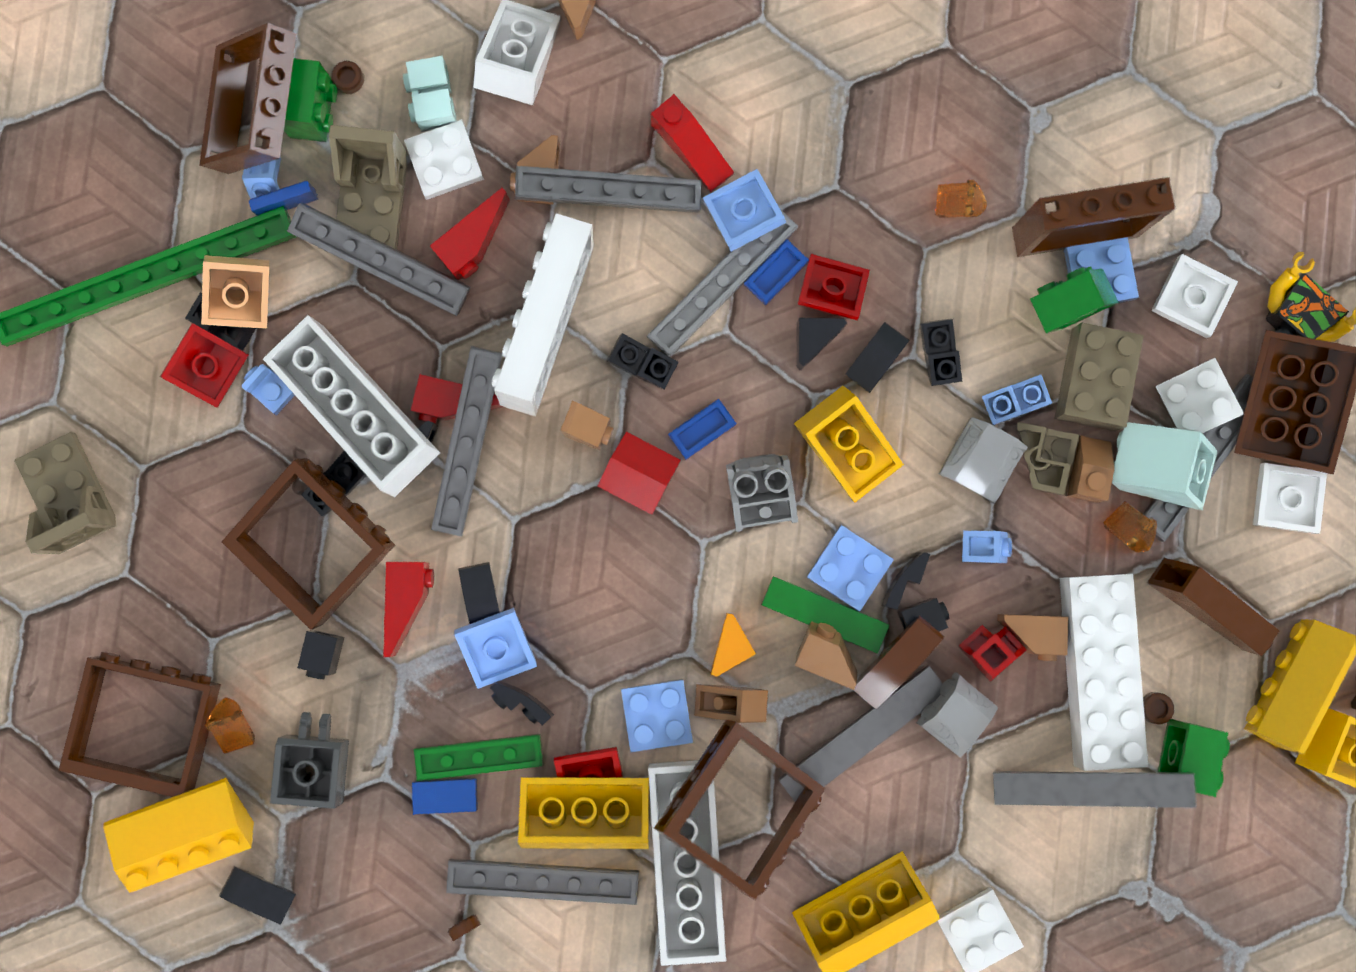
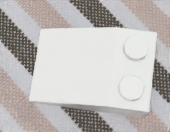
M502 0L475 60L473 88L533 105L542 83L561 16L513 1Z

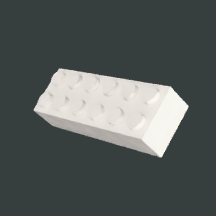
M557 213L553 223L548 222L545 227L543 241H546L543 252L538 251L533 262V269L536 270L532 281L527 280L524 287L523 298L526 299L522 310L517 309L512 327L516 329L513 338L506 340L502 352V357H505L502 369H496L492 380V387H495V395L500 406L535 417L594 247L592 224Z
M309 315L263 358L268 366L381 491L396 497L440 454L435 446L330 332Z
M1133 574L1059 578L1062 617H1068V650L1065 658L1073 764L1083 771L1148 767Z
M699 760L649 763L648 767L661 966L726 961L720 877L653 829ZM713 780L679 833L719 861Z

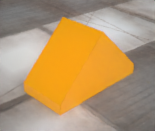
M726 613L710 673L713 676L723 674L756 654L735 616L730 613Z

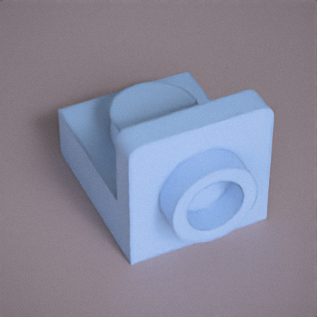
M281 157L280 159L243 170L242 180L251 199L280 189L277 179Z
M261 364L259 367H253L245 375V382L241 386L275 415L295 396L277 374L264 364Z
M963 530L962 562L1007 563V557H1011L1012 540L1008 538L1007 532Z

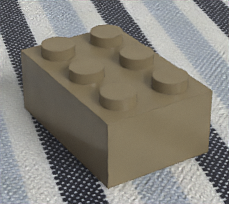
M1083 322L1071 330L1054 419L1111 431L1126 428L1144 335Z

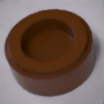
M342 61L332 70V81L340 92L353 94L362 88L364 74L356 63Z
M1151 692L1143 697L1144 718L1146 721L1161 725L1167 723L1173 717L1174 704L1167 695Z
M473 914L449 928L448 933L452 941H455L480 926L481 923L478 917Z

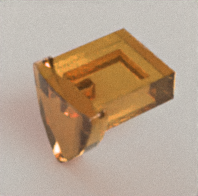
M974 179L967 180L966 183L938 184L936 216L940 218L977 217L986 210L985 196Z
M1126 501L1103 522L1104 527L1123 541L1134 552H1146L1151 549L1156 536L1157 521L1152 517L1147 518Z
M223 698L211 711L205 727L208 731L212 732L225 754L254 744L255 735L238 703L230 698Z

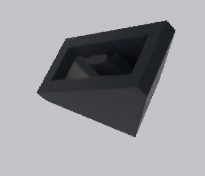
M844 318L798 319L796 367L800 371L846 327V320Z

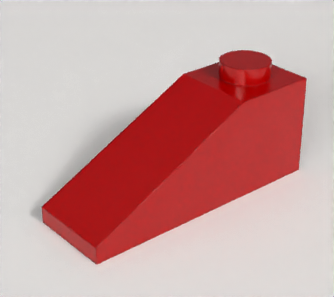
M675 94L651 113V126L693 174L701 180V183L710 193L734 174V171L702 126Z
M503 187L430 245L434 253L457 280L462 277L466 279L473 275L479 268L478 264L483 260L510 201Z
M419 374L410 411L419 414L418 420L430 421L435 424L437 419L445 421L455 419L463 384ZM495 392L490 410L503 407L500 406Z
M386 562L383 657L397 655L429 594V588H433L434 570L429 569L428 562Z

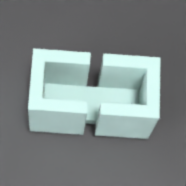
M443 56L406 62L408 73L403 74V81L406 92H412L413 103L408 104L411 122H416L421 132L456 122L453 98L450 97L452 91L448 68Z

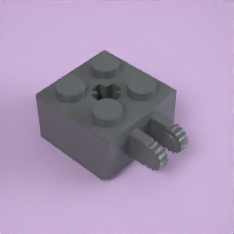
M303 712L300 718L299 734L284 735L277 739L270 804L332 809L343 804L349 739L330 738L331 714H323L321 716L318 737L310 736L312 725L311 713ZM309 765L315 770V775L312 777L309 776L311 772L306 773V767Z

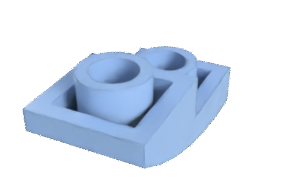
M1042 375L982 396L992 425L1052 404Z

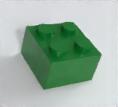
M293 59L284 132L290 138L320 142L327 141V133H330V125H333V116L330 114L331 104L335 103L337 99V86L333 83L320 61Z
M1091 266L1087 268L1081 267L1066 275L1067 281L1056 283L1053 281L1037 289L1039 295L1030 298L1045 333L1065 329L1119 303L1103 269L1093 270Z
M1170 719L1166 726L1157 773H1194L1195 792L1216 797L1217 790H1220L1224 779L1223 772L1221 771L1223 759L1227 757L1230 749V742L1227 739L1228 732Z

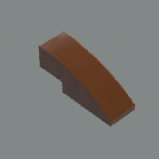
M919 616L858 677L854 691L872 707L877 709L923 663L943 640L944 636L924 618Z

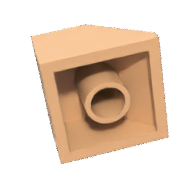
M205 255L203 260L201 324L267 329L269 260Z

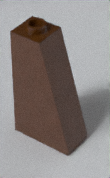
M1164 557L1147 582L1151 587L1246 652L1262 657L1272 646L1273 640L1280 631L1200 566Z

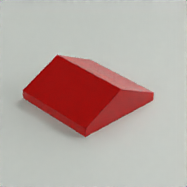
M810 254L798 305L858 321L870 270Z
M191 323L160 377L218 408L249 355Z
M625 432L609 460L598 487L653 515L681 460Z
M617 747L554 757L557 778H624Z

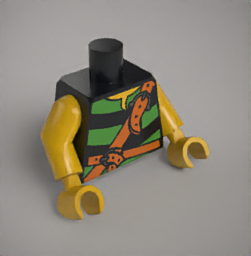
M1298 252L1293 257V267L1286 268L1270 287L1267 304L1269 313L1266 316V321L1276 329L1275 332L1334 342L1354 329L1356 324V307L1352 311V316L1346 317L1349 311L1306 274L1313 269L1314 259H1310L1305 266H1299L1298 261L1302 259L1304 252Z

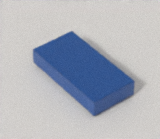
M303 181L252 198L248 202L251 211L258 216L281 206L289 210L297 207L299 203L306 204L318 200V196L314 187L308 181Z
M786 239L744 282V286L766 306L808 263L809 259Z
M717 399L670 432L668 436L685 460H687L733 428L737 423L720 399Z
M477 778L413 781V815L477 811Z

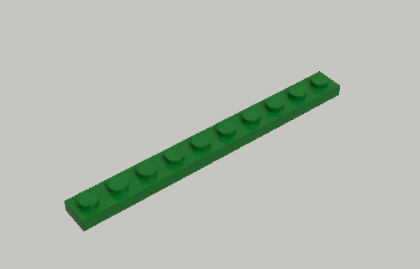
M281 206L0 312L1 345L11 346L203 273L205 255L243 258L294 239L297 236L287 232L291 223L287 209Z

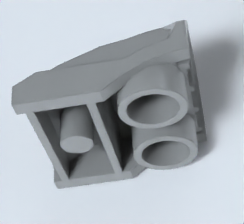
M972 417L953 446L939 475L967 487L994 504L1028 447L1005 431L990 423Z
M768 454L739 459L726 465L736 532L743 531L742 529L746 527L784 521L798 522L795 492L788 456Z
M954 672L951 676L952 679H948L942 684L940 696L935 702L923 709L921 718L916 723L961 758L973 746L991 722L998 707L969 684L960 674Z

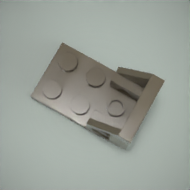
M330 125L329 141L334 180L340 186L336 220L397 250L407 171L406 149L394 131Z
M69 432L14 460L38 509L29 514L26 543L31 553L61 554L116 526L115 514L76 433Z

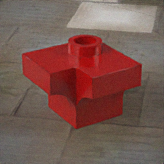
M983 625L958 646L990 682L1027 651L1006 627L993 635Z

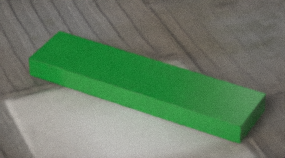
M774 576L761 604L807 625H810L811 621L817 624L826 623L841 633L843 640L877 654L889 628L887 623Z
M540 734L414 749L417 781L542 767L544 765Z

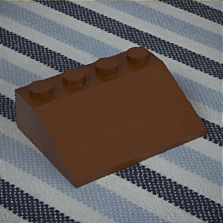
M1266 330L1234 453L1334 475L1356 394V347Z

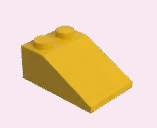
M841 386L794 423L806 442L854 503L904 465L857 396L844 386Z
M1328 708L1305 754L1299 753L1295 763L1356 788V718Z

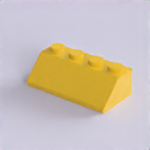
M1301 619L1300 622L1293 626L1289 635L1291 640L1286 649L1277 656L1275 666L1277 667L1272 676L1263 683L1260 691L1262 695L1257 705H1254L1247 713V724L1244 728L1278 748L1300 754H1305L1356 656V635L1310 619Z
M223 778L106 821L103 828L114 872L129 893L252 848L254 822L227 778Z
M521 778L518 844L522 849H649V778Z
M903 851L792 912L822 972H846L940 920L930 896Z

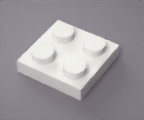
M462 119L404 140L426 200L484 180Z
M1181 254L1177 257L1151 311L1205 338H1209L1212 336L1238 281Z
M1216 358L1156 386L1177 429L1204 433L1244 414Z
M1261 463L1253 525L1320 534L1327 473L1305 468Z
M991 887L939 915L940 920L937 922L964 972H980L1024 947Z

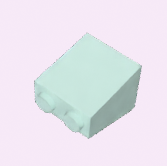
M1127 422V427L1119 433L1117 438L1118 452L1114 461L1112 484L1122 491L1203 510L1217 455V450L1209 440L1199 431Z

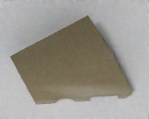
M1018 422L1017 430L1020 434L1021 442L1028 447L1024 452V457L1029 468L1032 488L1067 496L1080 435Z

